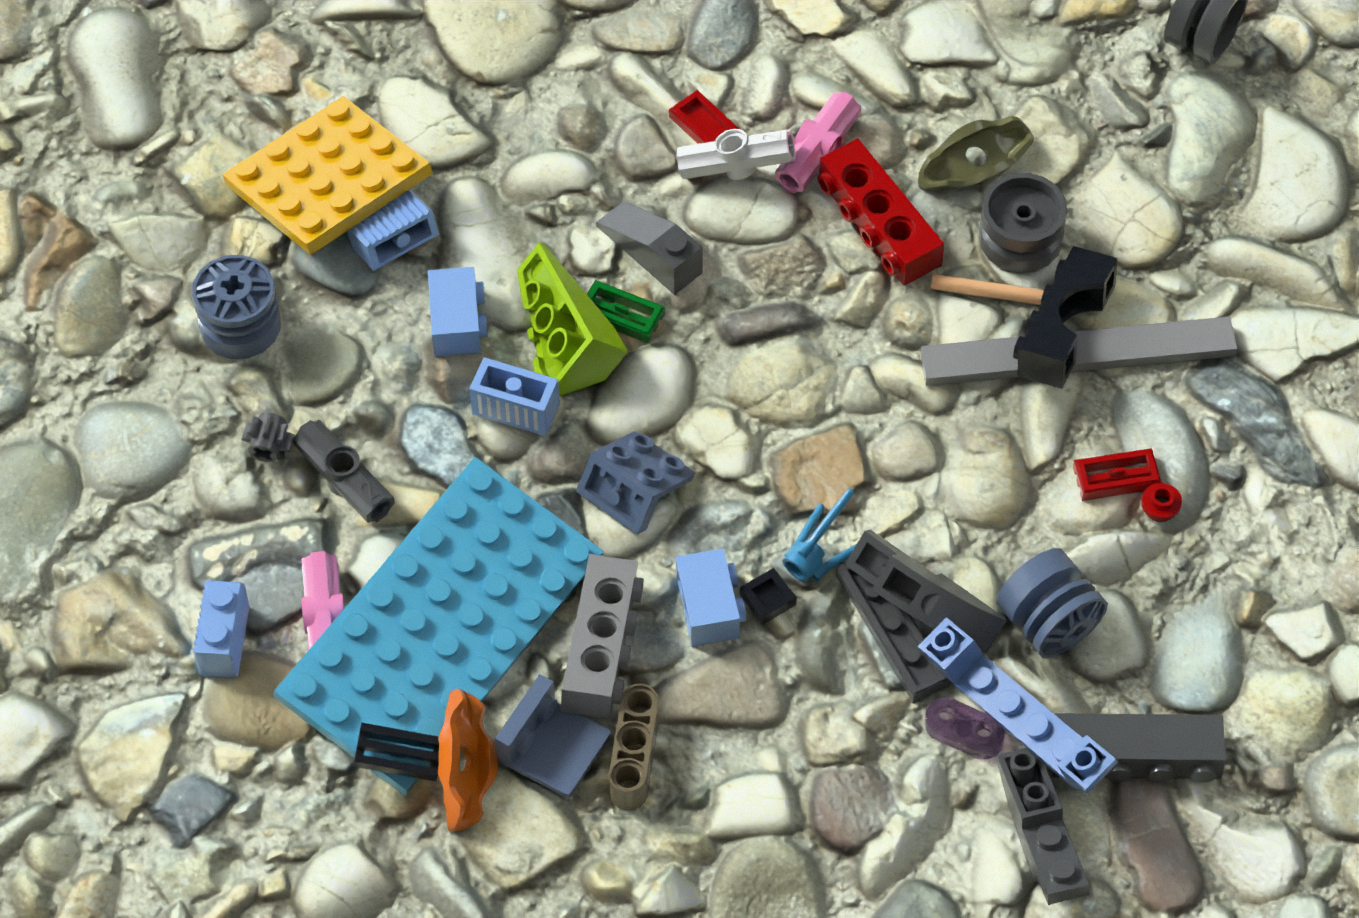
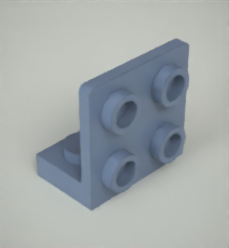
M634 431L590 454L576 492L638 535L647 529L659 498L691 482L695 472L684 465L680 458L668 454L654 444L650 437Z
M539 674L495 738L498 762L557 794L570 798L611 738V731L583 715L561 712V704L555 699L554 681Z

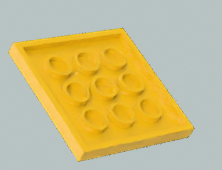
M342 96L244 161L239 162L236 166L222 174L228 188L309 255H312L432 175L433 172L430 163Z

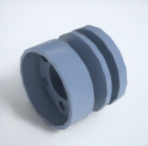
M225 255L210 261L198 272L192 284V298L200 334L206 346L217 355L229 359H248L267 350L275 342L281 330V317L276 300L274 279L268 268L255 258L244 255Z
M1052 548L1028 560L1009 577L997 595V605L1016 627H1024L1023 636L1030 643H1033V648L1042 658L1055 657L1076 646L1101 622L1108 607V602L1098 591H1095V587L1088 579H1080L1081 571L1061 548Z

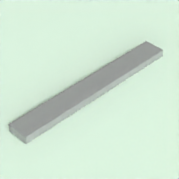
M1231 317L1072 331L1077 334L1076 363L1071 372L1234 357L1237 354L1238 348ZM1018 337L921 346L920 356L925 385L933 386L1019 377L1017 376L1018 359L1013 358L1014 347Z

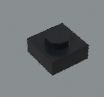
M774 568L740 587V596L762 625L796 606L797 597Z

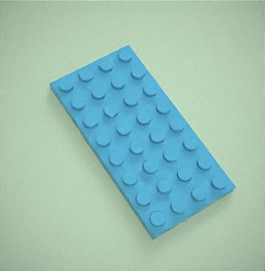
M474 457L274 690L273 697L354 758L361 722L439 737L445 721V710L448 705L449 693L455 689H460L483 702L584 580L589 554L602 556L604 551L477 457ZM367 738V740H373L433 752L432 749ZM364 751V755L426 767H430L431 762ZM371 770L404 796L407 795L419 780V778Z

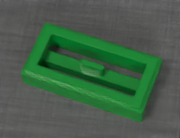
M597 280L594 281L587 293L617 332L648 344L652 339V332H655L659 326V320H662L665 316L664 306ZM596 296H601L616 303L611 304L609 302L596 298ZM629 308L650 315V318L629 311Z

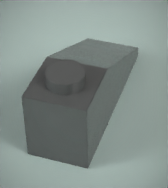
M623 201L596 222L597 228L674 295L703 273V247L677 224Z

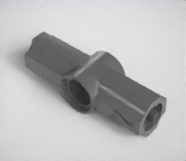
M310 420L302 425L293 438V444L327 480L330 491L335 495L342 496L367 523L373 521L377 523L387 516L389 510L395 504L394 497L360 462L357 451L352 447L343 445L320 420ZM343 469L349 470L345 473H338V471Z

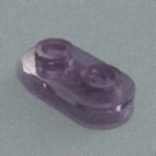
M952 698L936 699L927 707L924 722L925 729L933 739L977 759L993 758L1002 750L1005 731L986 713ZM941 713H950L953 718L946 720L939 715ZM979 730H987L991 735L982 737L977 732Z

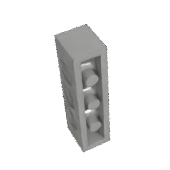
M589 554L562 685L561 712L610 719L613 704H620L624 690V680L618 679L620 669L628 670L631 645H625L626 636H634L638 612L631 611L633 602H641L644 578L637 577L638 561ZM605 635V636H609V637H607V638H602V637H599V636ZM599 669V670H602V671H601V672H594V671H591V670Z

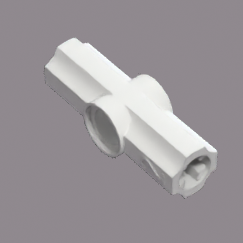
M730 129L720 134L714 142L678 147L676 157L682 179L726 173L733 180H741L752 175L757 167L795 162L796 150L791 130L747 136L743 130Z

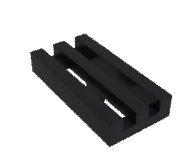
M361 722L353 767L436 782L439 767L438 736ZM367 738L432 749L433 752L373 740H367ZM364 751L431 762L430 767L371 757L364 755Z

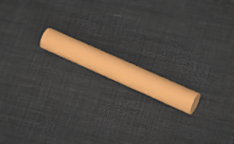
M933 274L931 289L1036 305H1041L1044 292L1041 289Z

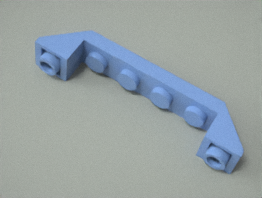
M947 617L919 644L918 648L963 695L1071 787L1089 793L1118 763L1112 755L1088 735L1082 738L982 653L976 642Z

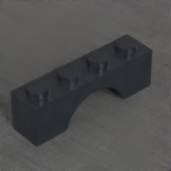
M1073 246L1066 260L1061 259L1059 261L1053 285H1046L1039 311H1032L1025 337L1019 336L1016 341L1013 358L1018 359L1017 376L1060 389L1063 388L1076 363L1077 334L1068 329L1064 322L1079 313L1103 311L1116 286V257Z

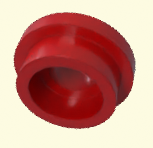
M1155 483L1147 487L1143 492L1141 505L1150 519L1157 522H1166L1180 512L1182 496L1170 484ZM1156 498H1164L1168 500V502L1161 503L1157 501Z

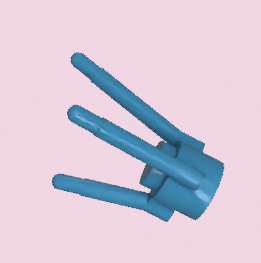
M847 489L809 537L825 508L823 504H818L793 546L784 554L783 565L798 580L807 582L812 576L816 581H819L829 570L847 560L857 544L823 563L822 558L825 556V553L817 542L854 495L853 489Z

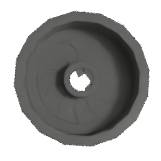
M1175 0L1165 26L1163 37L1165 43L1180 50L1187 49L1193 44L1195 57L1210 64L1216 63L1222 57L1236 34L1248 0Z
M1013 173L997 179L986 190L981 208L982 219L979 227L980 247L988 260L1002 269L1016 273L1035 272L1051 264L1060 253L1067 218L1066 198L1056 184L1043 176L1032 173Z

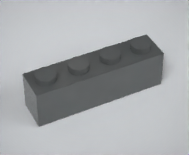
M1054 713L1082 738L1088 735L1117 760L1118 763L1104 777L1110 781L1122 782L1130 778H1148L1154 782H1166L1171 779H1191L1194 782L1205 783L1222 778L1226 763L1223 715ZM1053 772V777H1059L1055 772Z

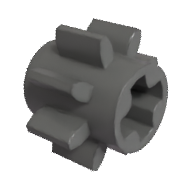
M267 412L260 414L259 418L252 417L251 423H246L241 440L249 443L248 452L253 458L263 462H274L277 457L283 458L285 452H290L295 435L287 432L289 425L282 416Z

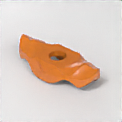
M455 689L449 693L448 705L445 710V721L438 737V776L444 789L443 801L446 808L449 832L465 830L482 818L484 814L482 808L483 796L494 783L498 772L496 744L485 731L483 724L485 706L478 698L460 689ZM460 749L464 753L466 760L462 771L459 769Z

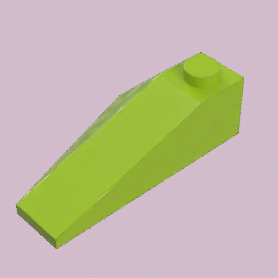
M539 242L518 268L517 274L523 308L530 312L532 327L527 332L529 341L534 342L537 357L532 360L534 372L558 379L559 396L605 381L628 353V350L610 321L547 246Z

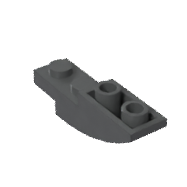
M871 529L864 531L845 563L847 567L874 585L871 590L931 628L935 629L947 617L976 642L983 654L988 652L1007 621V618L942 573L935 575Z
M1027 748L997 754L996 760L1012 819L1034 882H1039L1047 904L1051 905L1088 896L1089 882L1064 824L1063 808L1045 764Z

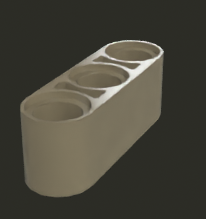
M645 684L629 686L623 692L620 701L609 781L610 798L614 805L623 810H635L641 807L648 796L659 725V706L656 691ZM636 707H645L649 709L644 713H636L632 711V709ZM633 743H637L643 746L641 749L638 750H629L626 748L627 745ZM630 780L637 783L632 788H624L619 785L624 781Z

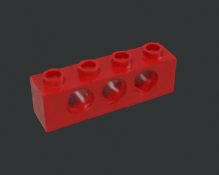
M858 138L820 158L817 180L821 190L825 195H831L834 198L844 219L847 222L852 221L860 231L864 244L870 249L874 248L881 257L885 270L890 275H895L905 286L942 266L943 241Z

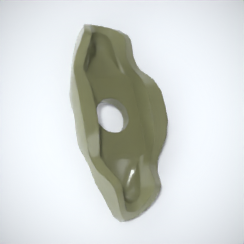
M1015 116L995 121L982 119L968 123L953 132L926 158L919 171L918 187L924 190H949L983 183L994 176L1002 174L1014 165L1032 145L1034 136L1026 124ZM972 147L982 149L986 154V163L982 166L970 164L966 157L967 150Z

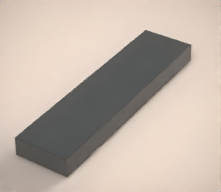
M845 564L836 567V576L912 703L949 687L950 681L918 648L925 638L911 615L871 590L874 585Z

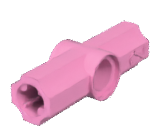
M844 91L833 93L813 121L807 119L802 124L794 140L796 150L795 162L782 163L775 171V179L780 182L783 189L793 194L804 192L819 171L820 158L842 146L844 136L861 114V105L856 102L854 96Z
M325 551L312 552L309 556L302 558L305 597L301 599L305 634H308V650L344 610L343 593L340 594L339 588L340 580L337 557Z

